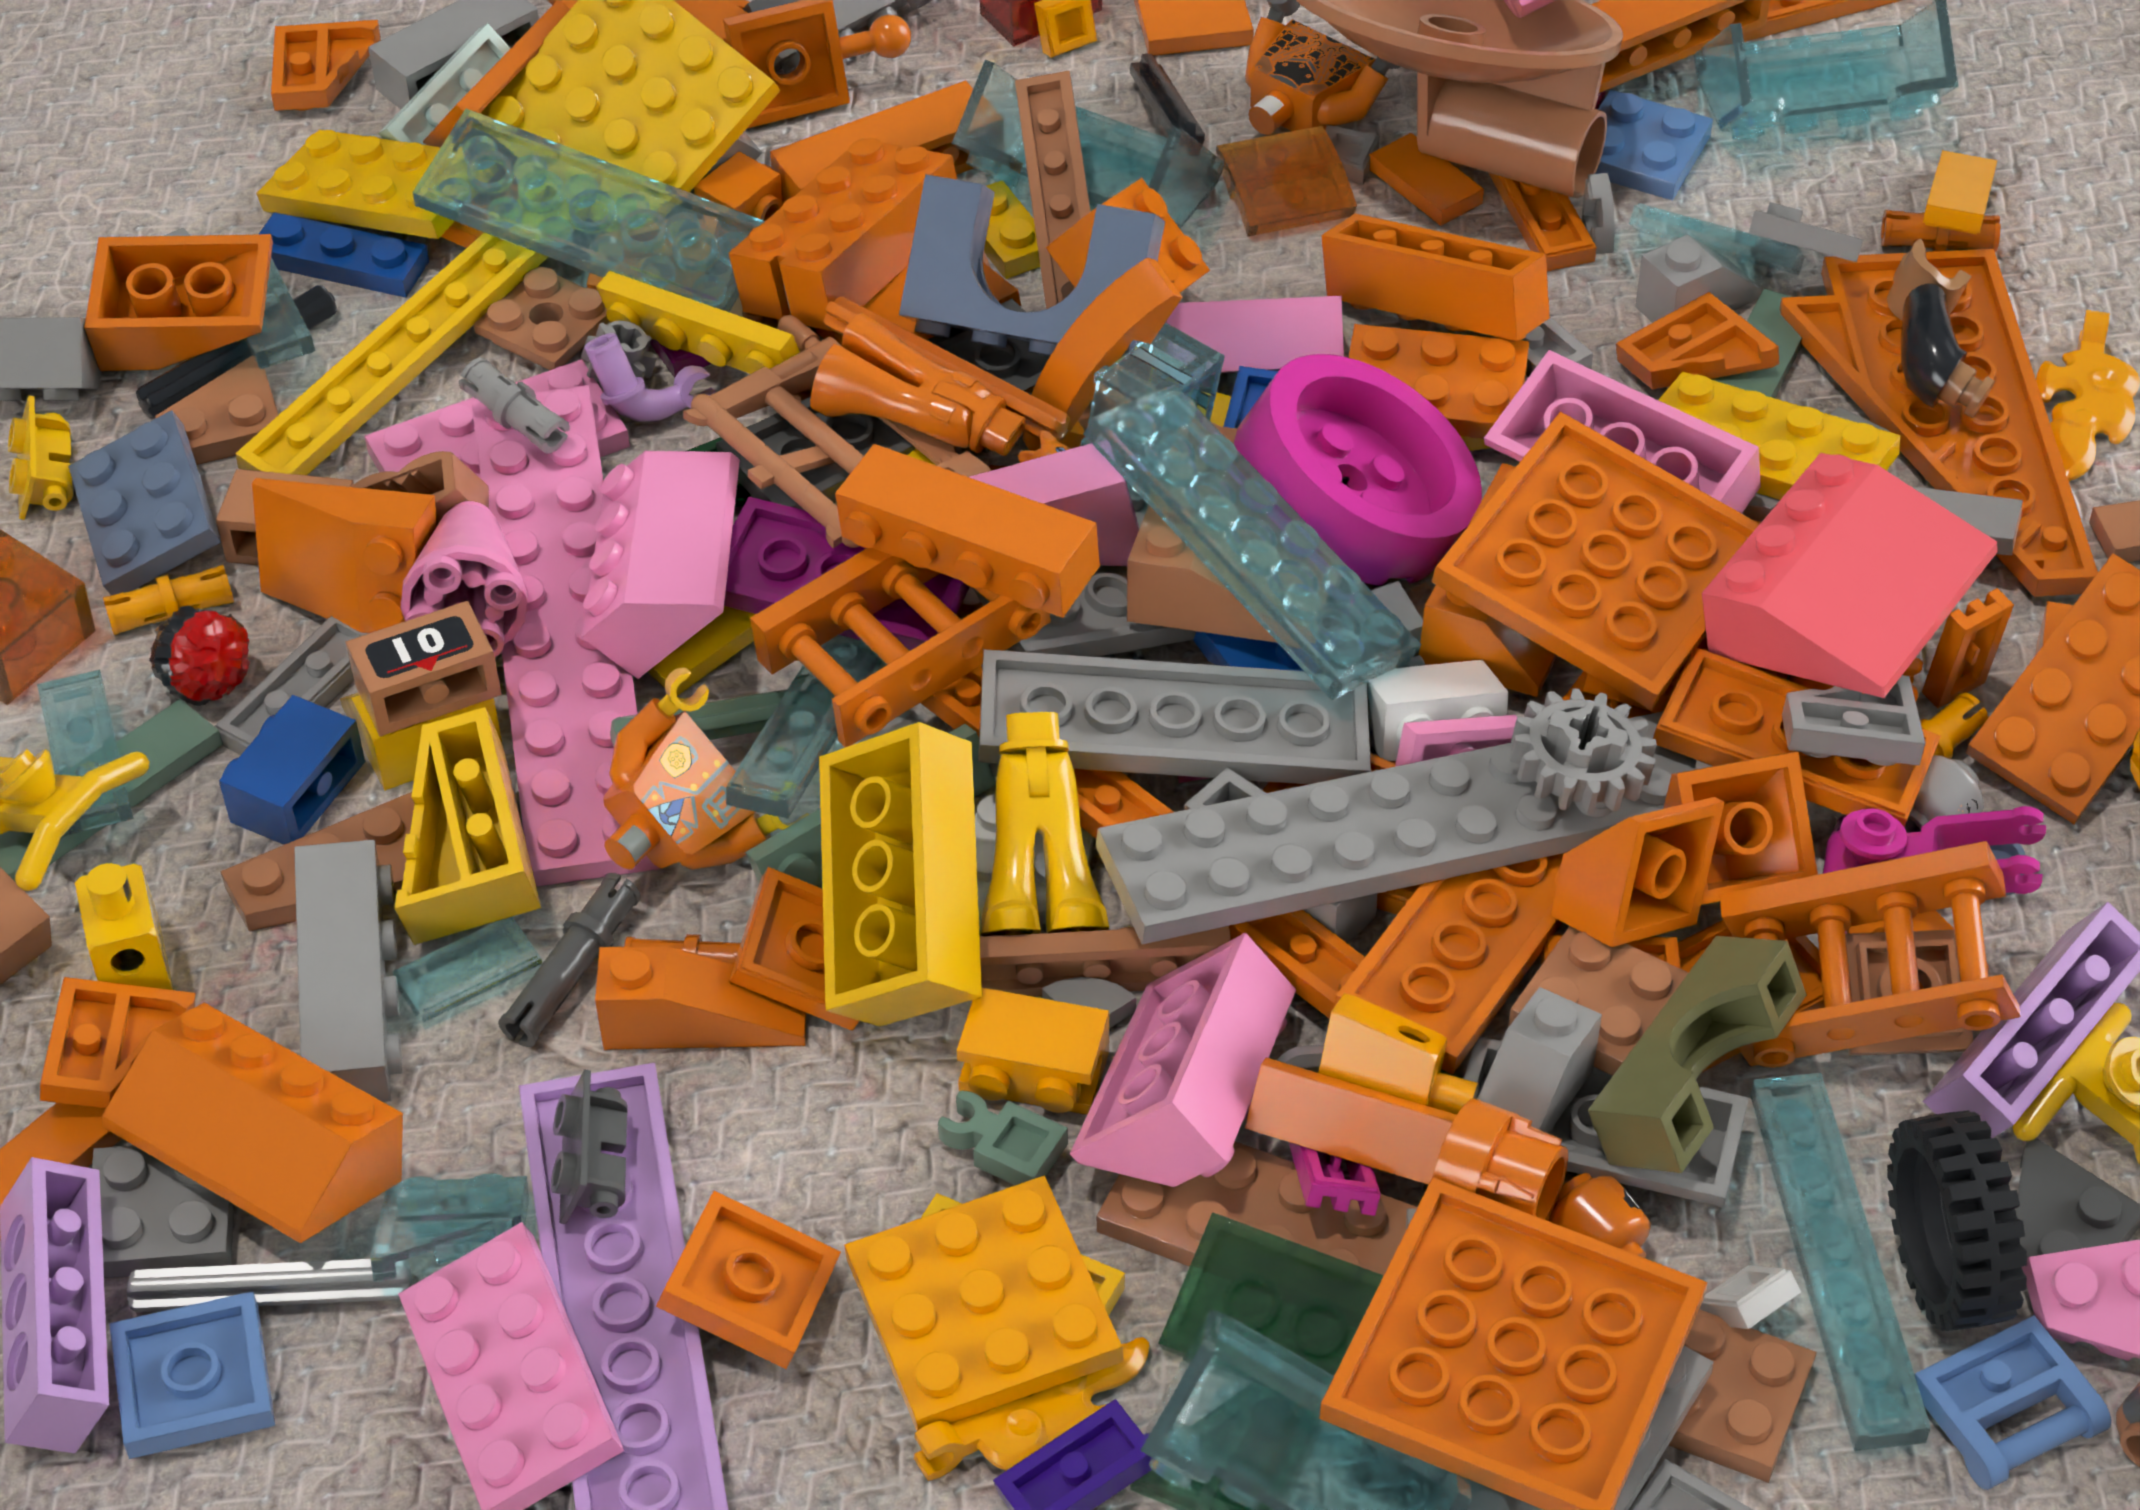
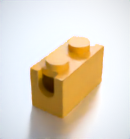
M982 988V997L972 1000L956 1050L957 1061L964 1062L958 1080L959 1091H969L986 1100L996 1101L1004 1099L1041 1106L1048 1111L1056 1113L1069 1111L1088 1115L1098 1093L1109 1055V1010Z

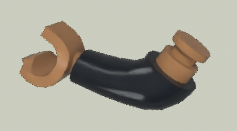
M1922 239L1914 242L1911 250L1903 256L1894 274V283L1887 296L1888 307L1896 317L1902 320L1901 365L1907 387L1922 402L1932 408L1935 407L1939 400L1953 408L1959 402L1967 407L1964 414L1973 418L1990 393L1995 380L1987 376L1982 382L1975 377L1977 370L1963 362L1967 352L1959 347L1949 316L1957 305L1971 275L1962 270L1952 279L1942 275L1936 267L1928 262L1926 248Z

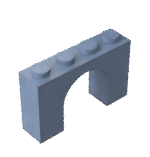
M925 174L899 315L916 321L914 331L918 333L949 338L951 328L973 332L971 342L998 348H1006L1007 338L1029 342L1028 352L1050 357L1070 326L1110 284L1145 258L1158 261L1165 221L1154 213L1097 204L1084 272L1077 286L1064 300L1053 307L1037 312H1017L1007 309L995 298L988 287L983 270V253L995 192L983 184ZM1133 340L1114 368L1120 369L1121 359L1139 361V359L1131 356V354L1141 347L1142 342Z

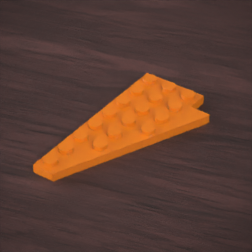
M1994 249L1926 252L1928 262L1936 267L1945 277L1952 279L1960 270L1971 275L1957 305L1949 316L1959 347L1967 352L1963 362L1977 370L1975 377L1982 382L1987 376L1995 380L1990 393L1973 418L1964 414L1967 407L1959 402L1953 408L1939 400L1935 407L1932 408L1922 402L1907 387L1901 365L1902 320L1893 314L1887 303V296L1894 283V274L1906 253L1859 255L1857 262L1835 256L1824 257L1821 275L1827 295L1781 298L1780 313L1802 337L1801 344L1865 412L1871 422L1889 430L1891 433L1901 435L1900 452L1934 489L2023 500L2021 520L2012 556L1996 554V556L2034 597L2082 594L2098 571Z

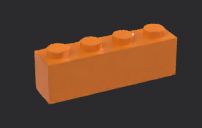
M1600 0L1591 4L1612 17L1623 31L1622 44L1618 55L1612 60L1605 62L1599 93L1765 26L1770 0Z
M965 80L770 151L771 168L780 173L784 204L786 200L794 197L815 179L820 171L829 167L844 154L851 144L861 138H876L883 143L900 145L902 149L919 146L927 149V151L952 155L956 175L999 159L998 123L995 113Z
M1356 213L1321 235L1327 296H1341L1343 302L1351 303V306L1356 309H1378L1395 313L1404 320H1426L1443 324L1446 329L1451 331L1469 330L1507 341L1524 339L1529 332L1550 318L1546 254Z
M877 444L872 445L835 493L843 538L849 539L861 547L874 548L901 558L913 566L928 568L961 580L970 587L982 588L1008 597L1027 608L1040 609L1061 618L1065 616L1100 567L1096 522Z

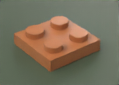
M1569 926L1511 1007L1508 1026L1512 1024L1539 987L1602 1014L1594 1067L1613 1076L1687 976L1688 972L1628 944L1610 947L1592 938L1585 932Z

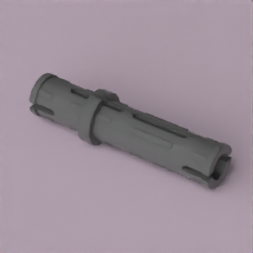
M617 873L606 874L601 885L582 911L570 914L563 924L564 928L562 930L564 935L509 1010L498 1021L500 1029L509 1039L514 1041L522 1029L525 1033L519 1040V1045L525 1047L534 1046L541 1032L595 958H599V947L613 946L612 942L614 939L612 935L632 907L636 906L641 899L638 888L626 878L623 885L617 891L615 886L621 880V875Z

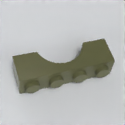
M1715 936L1588 1109L1593 1128L1597 1132L1609 1165L1682 1173L1714 1128L1696 1081L1697 1077L1713 1061L1736 1048L1754 1042L1777 1038L1807 996L1788 941Z

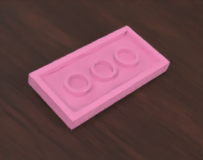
M582 359L518 381L525 383L535 392L590 385L600 458L630 447L627 428L612 406L603 404L600 397L603 391L595 378L587 376L588 368ZM475 398L449 405L365 435L368 454L378 471L399 472L408 463L423 455L447 451L452 452L481 479L471 402Z
M523 1222L398 1293L481 1510H524L624 1451L534 1235Z

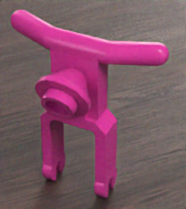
M2021 806L2013 810L1936 816L1922 826L1921 832L1906 833V829L1900 821L1886 811L1874 808L1853 811L1848 815L1841 816L1833 828L1827 841L1823 873L1987 841L1989 846L2016 843L2023 845L2035 844L2041 841L2046 834V825H2037L2043 823L2044 813L2031 806ZM2016 855L2007 859H1996L2003 872L2006 893L2028 894L2036 891L2041 886L2043 874H2033L2040 870V862L2035 858L2027 855Z

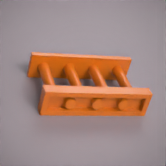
M866 548L752 616L750 622L757 660L772 675L794 661H800L835 696L832 698L838 741L844 747H848L867 735L879 732L888 722L981 666L984 649L1005 651L1021 640L1031 638L1037 634L1042 627L1051 622L1048 612L1040 609H1030L1008 597L982 588H975L989 603L961 620L924 585L925 582L939 575V572L913 566L906 560L874 548ZM901 598L939 633L911 651L872 615ZM850 629L887 664L860 682H857L821 647V645Z
M1987 841L1720 894L1721 918L1734 937L1784 941L1785 939L1818 934L1824 1008L1794 1013L1777 1038L1739 1047L1738 1049L1750 1067L1756 1065L1769 1068L1783 1067L1791 1064L1795 1058L1959 1028L1973 1031L1986 1030L1996 1026L2000 1021L2021 1017L2019 1004L2003 974L1988 977L1980 905L1985 900L2006 897L2003 872ZM1950 907L1953 913L1960 982L1920 989L1912 918L1918 913ZM1883 920L1885 923L1892 995L1852 1002L1845 931L1851 926Z

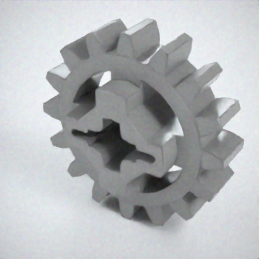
M1572 689L1570 700H1563L1554 691L1547 692L1544 706L1530 701L1527 704L1524 717H1517L1511 739L1513 744L1509 759L1512 763L1520 764L1517 775L1520 782H1537L1534 796L1538 799L1547 797L1552 793L1559 796L1558 806L1562 810H1566L1572 801L1581 802L1586 814L1594 813L1597 802H1603L1613 812L1618 811L1623 797L1632 801L1639 799L1642 786H1648L1656 761L1653 756L1657 743L1656 739L1645 737L1648 728L1646 720L1629 721L1628 715L1631 706L1625 703L1613 709L1606 705L1607 694L1601 692L1595 697L1594 701L1584 700L1580 689Z

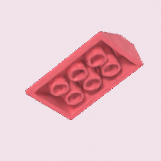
M1820 453L1702 592L1708 652L1733 661L1885 698L1998 552L1997 541L1876 464L1853 460L1843 455Z

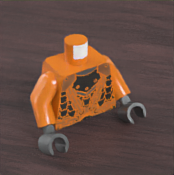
M1267 0L1270 10L1267 18L1261 17L1249 48L1245 74L1246 83L1251 88V109L1248 115L1252 126L1264 135H1270L1277 128L1283 126L1305 138H1316L1325 132L1327 125L1338 126L1363 119L1389 78L1385 74L1388 69H1398L1400 66L1387 62L1378 56L1374 59L1293 19L1287 25L1282 24L1284 17L1295 13L1300 4L1296 0Z

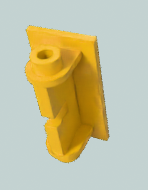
M29 395L22 419L12 418L8 435V452L17 454V458H14L11 464L9 493L18 494L19 519L22 520L26 518L29 504L43 505L48 510L59 511L64 509L73 497L72 477L69 470V465H71L69 463L71 458V427L58 413H47L44 415L35 413L34 396Z

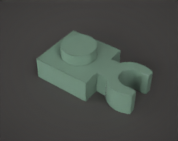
M959 1091L956 1096L957 1113L963 1117L970 1118L969 1121L957 1123L943 1116L938 1121L939 1139L945 1145L960 1150L975 1147L973 1150L975 1167L1014 1185L1044 1175L1046 1177L1068 1145L1067 1127L1010 1101H1007L997 1115L988 1111L985 1101L979 1095L969 1091Z

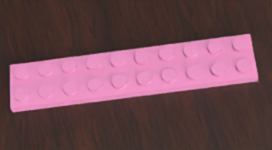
M590 385L535 392L536 399L541 404L565 419L570 425V430L564 432L568 437L563 445L556 451L548 454L541 451L518 430H515L513 427L506 429L496 422L492 415L493 412L478 399L471 400L480 477L489 487V509L499 522L528 593L525 622L515 637L504 644L502 659L523 832L536 887L605 877L608 873L623 875L660 869L646 855L633 869L627 870L617 865L609 857L604 847L605 841L621 826L604 807L603 802L604 795L613 784L609 776L614 751L610 737L611 722L617 717L635 715L638 712L632 675L581 637L586 610L583 607V602L589 590L591 577L589 563L595 551L597 537L595 524L600 516L603 498L601 486L604 482Z

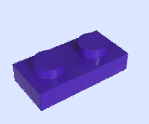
M1114 1399L993 1479L999 1496L1010 1510H1093L1159 1466L1160 1462L1155 1448L1119 1402Z

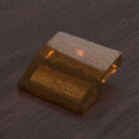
M1323 126L1217 145L1216 154L1230 199L1236 198L1247 237L1347 218L1355 214L1357 204L1338 153Z

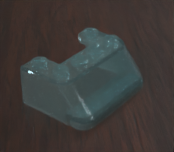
M1934 0L1899 25L1744 43L1741 23L1730 24L1693 55L1696 77L1719 130L1731 132L1732 140L1760 137L1765 135V128L1784 126L1786 134L1807 132L1817 129L1818 121L1837 119L1838 127L1858 126L1871 122L1870 115L1890 113L1891 121L1913 119L1924 115L1923 109L1940 105L1941 97L1959 87L1946 0Z
M985 60L952 144L969 155L966 164L985 172L986 177L996 182L1002 181L1007 186L1016 188L1019 180L1029 183L1015 80L1017 79L997 64ZM1076 106L1091 211L1097 207V204L1104 203L1140 178H1143L1149 188L1155 190L1163 198L1169 215L1181 229L1217 186L1225 167V162L1183 129L1172 126L1167 139Z
M1209 1310L1147 1426L1141 1447L1142 1452L1152 1457L1149 1462L1150 1468L1166 1480L1178 1486L1188 1488L1192 1480L1208 1483L1212 1476L1215 1475L1221 1479L1218 1487L1224 1494L1251 1509H1257L1262 1502L1274 1510H1467L1472 1502L1469 1479L1320 1420L1321 1402L1334 1376L1234 1318L1214 1310Z

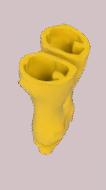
M1025 712L1006 715L1007 742L999 745L1000 760L997 770L995 796V853L991 881L982 912L981 935L1040 934L1041 928L1034 873L1036 833L1040 834L1043 840L1046 880V932L1052 933L1061 930L1070 932L1108 930L1109 923L1106 908L1091 876L1083 845L1076 778L1070 756L1067 752L1069 751L1068 742L1060 739L1058 713Z

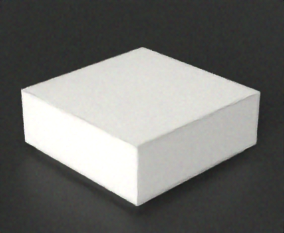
M1748 1265L1707 1293L1700 1308L1705 1312L1719 1316L1730 1327L1749 1329L1801 1293V1290L1791 1270Z

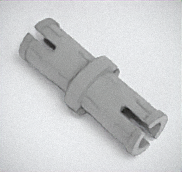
M483 357L472 360L463 369L461 376L466 379L459 380L460 388L487 406L493 412L492 415L496 422L506 429L513 427L515 430H518L546 454L556 451L563 445L568 437L564 432L570 430L569 422L541 404L536 399L533 389L523 382L516 384Z

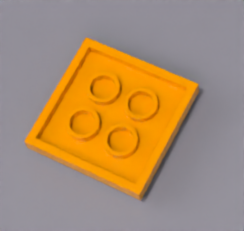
M1045 1175L844 1244L847 1262L916 1431L936 1421L953 1423L1123 1362L1121 1342Z

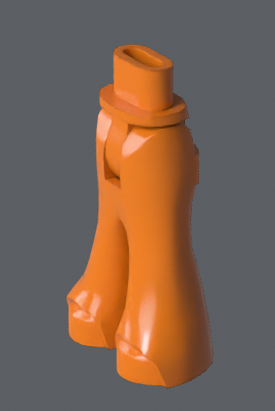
M864 313L857 314L846 326L843 332L842 345L839 346L833 343L823 357L816 372L810 399L811 409L827 417H837L850 413L875 416L906 425L953 446L962 448L969 446L970 450L977 454L984 448H987L1002 456H1006L1020 438L1026 425L1025 417L1007 410L1006 400L999 395H994L979 382V379L962 371L949 370L926 358L900 340L886 327Z

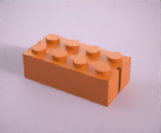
M861 138L851 144L844 154L829 167L820 171L816 178L794 197L786 200L779 210L760 226L754 228L743 241L728 253L743 312L778 320L783 316L792 315L806 326L833 331L827 328L824 323L827 313L825 308L830 301L834 302L838 297L843 296L863 307L908 266L925 174L957 180L952 155L927 151V149L919 146L902 149L900 145L883 143L876 138Z

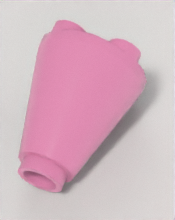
M465 501L454 505L445 513L403 580L401 611L405 621L468 601L494 652V657H496L503 651L504 644L515 637L525 622L528 593L497 518L485 505L474 501Z

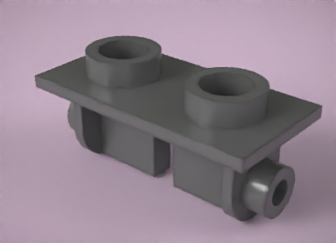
M586 1069L581 1074L572 1094L561 1095L554 1116V1135L562 1136L563 1138L562 1151L558 1153L552 1171L551 1191L552 1193L560 1194L559 1223L561 1224L568 1222L576 1206L590 1208V1213L598 1218L613 1217L617 1214L618 1208L624 1204L626 1198V1157L601 1153V1150L623 1153L627 1138L628 1105L621 1098V1093L615 1088L603 1087L596 1091H591V1070Z

